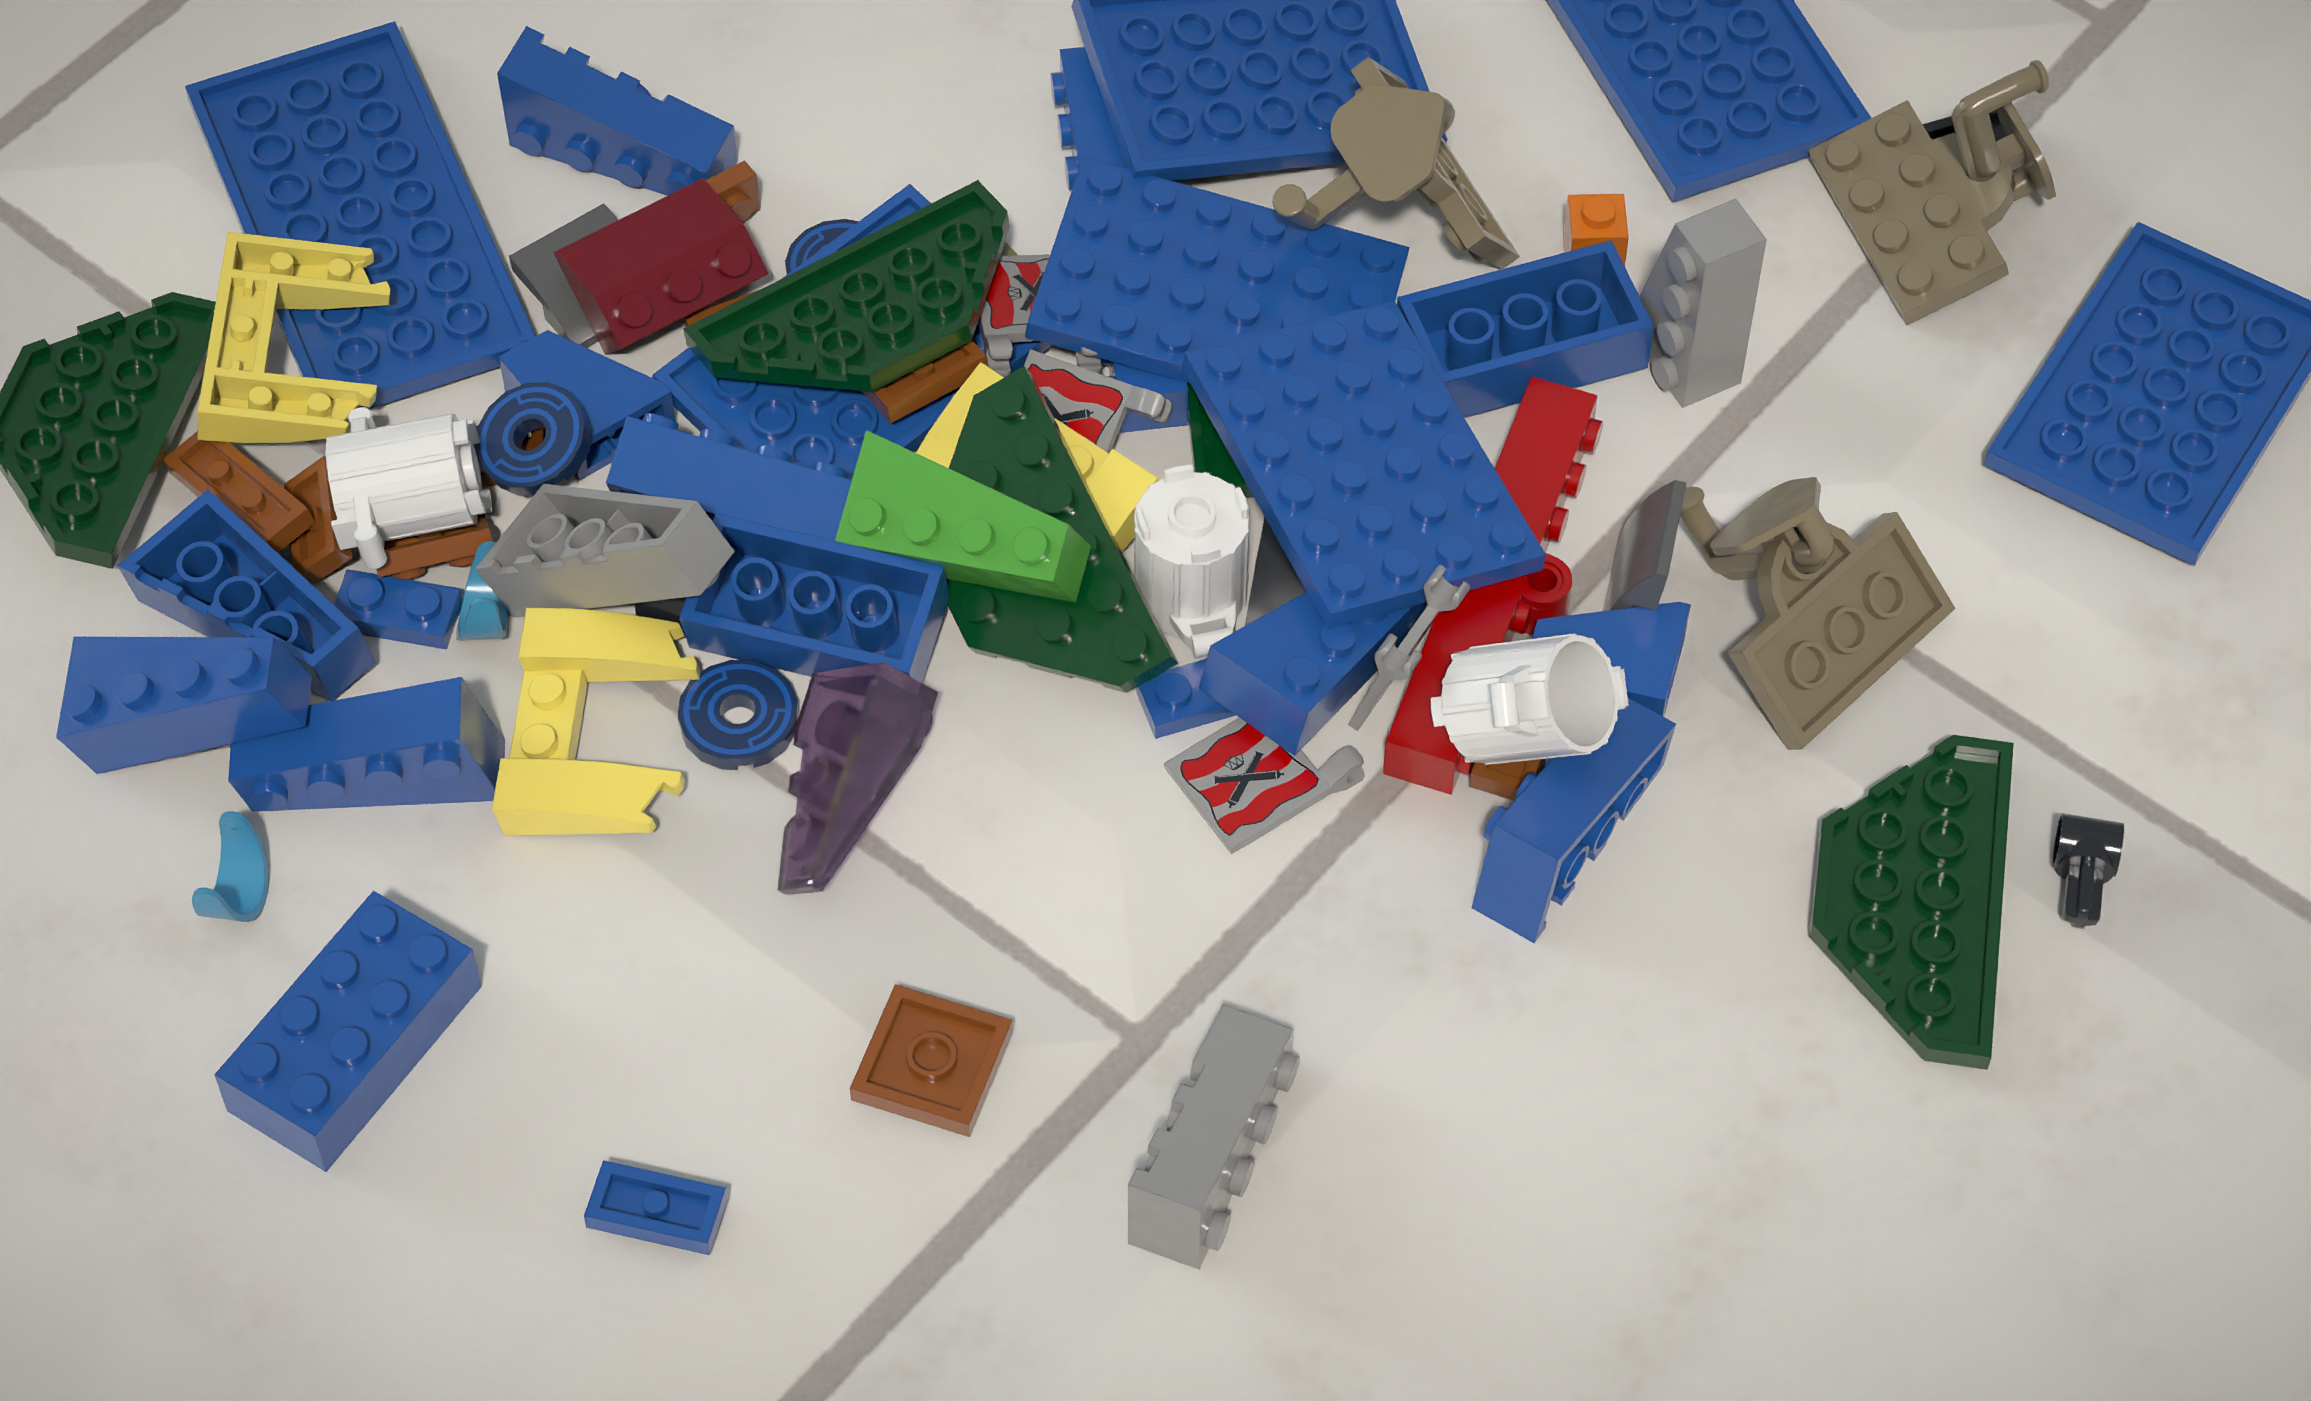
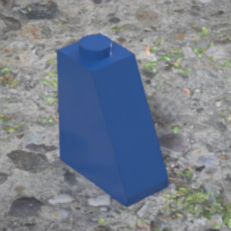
M549 330L530 340L517 343L508 352L499 356L505 392L525 383L548 382L566 389L583 407L584 413L589 419L592 434L589 453L579 471L574 475L579 481L612 463L627 416L643 420L645 413H651L675 421L672 392L664 383Z
M1672 602L1658 604L1657 610L1633 607L1538 619L1532 639L1575 633L1576 635L1593 638L1606 656L1610 658L1611 666H1621V669H1624L1627 697L1664 717L1686 636L1691 604Z

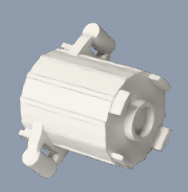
M359 407L352 410L348 415L351 425L350 433L326 438L325 455L328 481L337 520L331 521V526L340 550L358 547L364 565L369 569L380 568L386 563L385 541L474 525L478 523V514L492 512L490 490H481V473L473 444L480 443V438L474 420L458 421L456 414L450 413L376 428L370 410L365 407Z
M1182 465L1164 470V478L1149 485L1138 504L1135 505L1134 577L1162 632L1172 635L1174 638L1179 639L1180 637L1183 643L1191 648L1194 658L1208 656L1210 645L1235 632L1236 618L1247 603L1249 506L1240 487L1235 488L1233 484L1212 476L1210 473L1193 472L1192 465Z
M1576 633L1473 646L1465 651L1451 654L1453 661L1442 680V695L1431 698V713L1434 727H1446L1451 743L1465 756V763H1484V765L1591 754L1592 751L1599 749L1602 745H1606L1615 722H1617L1618 710L1629 706L1624 669H1621V666L1612 667L1610 658L1606 656L1593 638L1576 635Z

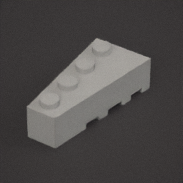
M1736 198L1675 223L1640 294V298L1654 324L1649 357L1653 375L1658 385L1664 391L1669 390L1682 408L1741 384L1767 239Z
M543 484L475 570L513 617L525 616L526 608L590 609L699 596L717 580L721 568L735 551L697 501Z
M1222 1005L1193 1060L1190 1079L1196 1081L1194 1087L1180 1084L1172 1099L1166 1130L1157 1128L1148 1145L1147 1154L1150 1155L1145 1170L1136 1168L1128 1183V1244L1199 1270L1209 1248L1216 1251L1221 1248L1231 1220V1214L1225 1213L1232 1195L1238 1197L1244 1195L1254 1169V1161L1250 1160L1249 1156L1256 1142L1266 1144L1276 1120L1277 1108L1272 1107L1278 1090L1288 1092L1296 1077L1300 1056L1292 1054L1294 1029L1227 1005Z

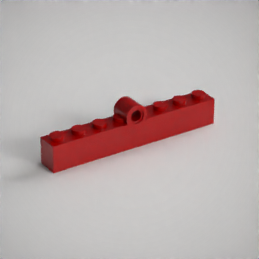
M1531 376L1495 470L1546 554L1543 569L1535 573L1469 590L1456 609L1438 613L1422 649V658L1414 669L1386 739L1384 775L1452 795L1460 773L1470 776L1475 763H1465V756L1451 743L1446 727H1434L1431 698L1442 695V680L1453 661L1451 654L1465 651L1473 646L1511 642L1515 632L1533 636L1538 619L1568 616L1572 573L1562 560L1546 553L1550 541L1560 543L1569 517V509L1563 508L1567 496L1577 498L1580 493L1586 473V465L1581 464L1584 452L1594 454L1597 449L1603 429V421L1595 419L1598 395Z

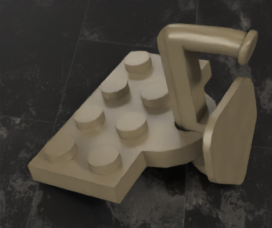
M1367 57L1350 70L1361 87L1355 91L1356 95L1336 111L1331 122L1332 140L1348 164L1349 169L1308 200L1305 192L1294 184L1281 186L1273 195L1272 204L1279 215L1305 229L1314 230L1321 227L1365 193L1379 202L1394 203L1402 200L1417 189L1430 207L1433 208L1438 204L1448 220L1442 225V228L1451 243L1461 253L1468 250L1477 262L1480 263L1486 260L1500 269H1504L1520 257L1442 138V135L1447 132L1455 119V109L1452 103L1438 93L1410 89L1405 80L1370 57Z
M2031 61L2029 67L2011 73L1961 99L1952 112V121L1956 133L1932 140L1909 101L1906 100L1808 150L1811 163L1906 325L2009 275L2007 264L1987 231L2003 219L2013 201L2032 192L2039 194L2046 200L2056 197L2052 175L2047 162L2011 103L2034 91L2042 94L2048 90V74L2041 61ZM1996 109L2006 137L1995 141L1989 113ZM2021 167V171L2013 174V170Z
M1816 477L1789 480L1770 489L1720 532L1703 503L1705 496L1703 490L1699 487H1686L1680 516L1712 569L1729 580L1757 578L1758 597L1767 618L1728 652V655L1788 750L1803 749L1956 609L1898 512L1883 513L1853 540L1845 530L1825 521L1819 511L1821 484Z

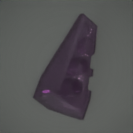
M884 662L812 673L794 733L793 745L802 749L800 772L793 773L789 779L788 793L797 797L796 814L784 827L778 891L786 895L823 892L922 747L923 740L932 726V711L938 695L937 691Z

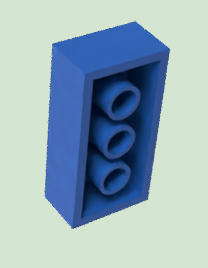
M1612 240L1397 297L1398 308L1464 418L1520 403L1531 376L1576 388L1648 368L1654 324Z
M718 513L715 514L713 523L735 552L721 568L719 577L709 588L705 589L699 596L686 597L679 619L689 648L738 660H754L772 668L914 702L917 701L950 598L944 566Z
M373 890L214 1074L227 1112L327 1172L482 987L473 949Z

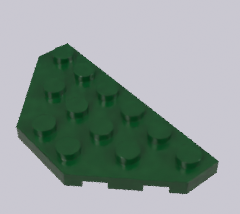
M977 180L683 328L686 344L715 378L873 392L972 341L1010 229L1008 212Z
M170 292L151 299L152 307L127 317H123L121 312L118 311L77 326V335L50 345L44 338L22 347L0 391V470L55 556L110 569L114 568L203 376L215 301Z
M1023 366L975 394L949 469L1069 524L1091 545L1076 603L947 579L950 593L948 607L967 646L977 654L996 659L1001 657L1068 678L1077 677L1096 682L1106 688L1125 693L1178 664L1032 374Z
M1952 735L1936 745L1933 753L1911 768L1908 765L1902 767L1870 788L1868 796L1845 811L1841 807L1822 819L1818 841L1809 937L1924 1061L1988 1070L1991 1061L2014 746L2012 742Z

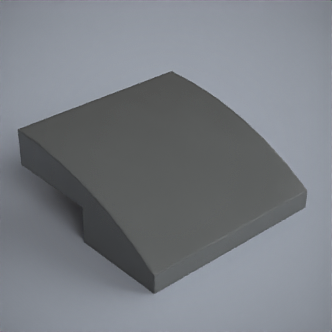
M604 203L509 255L512 271L542 304L545 320L558 335L586 348L597 343L598 340L553 252L617 221L616 216Z
M1674 480L1648 496L1628 518L1617 541L1603 611L1632 608L1633 605L1657 610L1669 575L1686 482Z

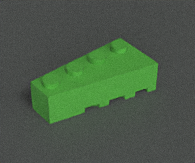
M866 430L835 539L837 542L944 566L946 579L1075 603L1091 549V545L1069 524Z

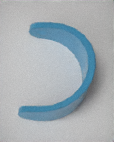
M483 542L476 549L459 613L456 640L501 639L506 637L508 610L475 570L496 542Z
M228 811L224 812L219 820L221 855L214 890L204 887L196 889L192 896V905L198 916L250 922L258 917L266 903L269 886L268 863L261 839L248 818L238 812Z

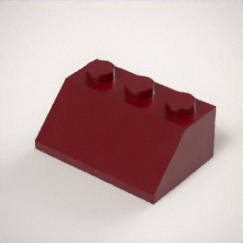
M704 178L553 252L605 355L620 350L769 274L744 223Z

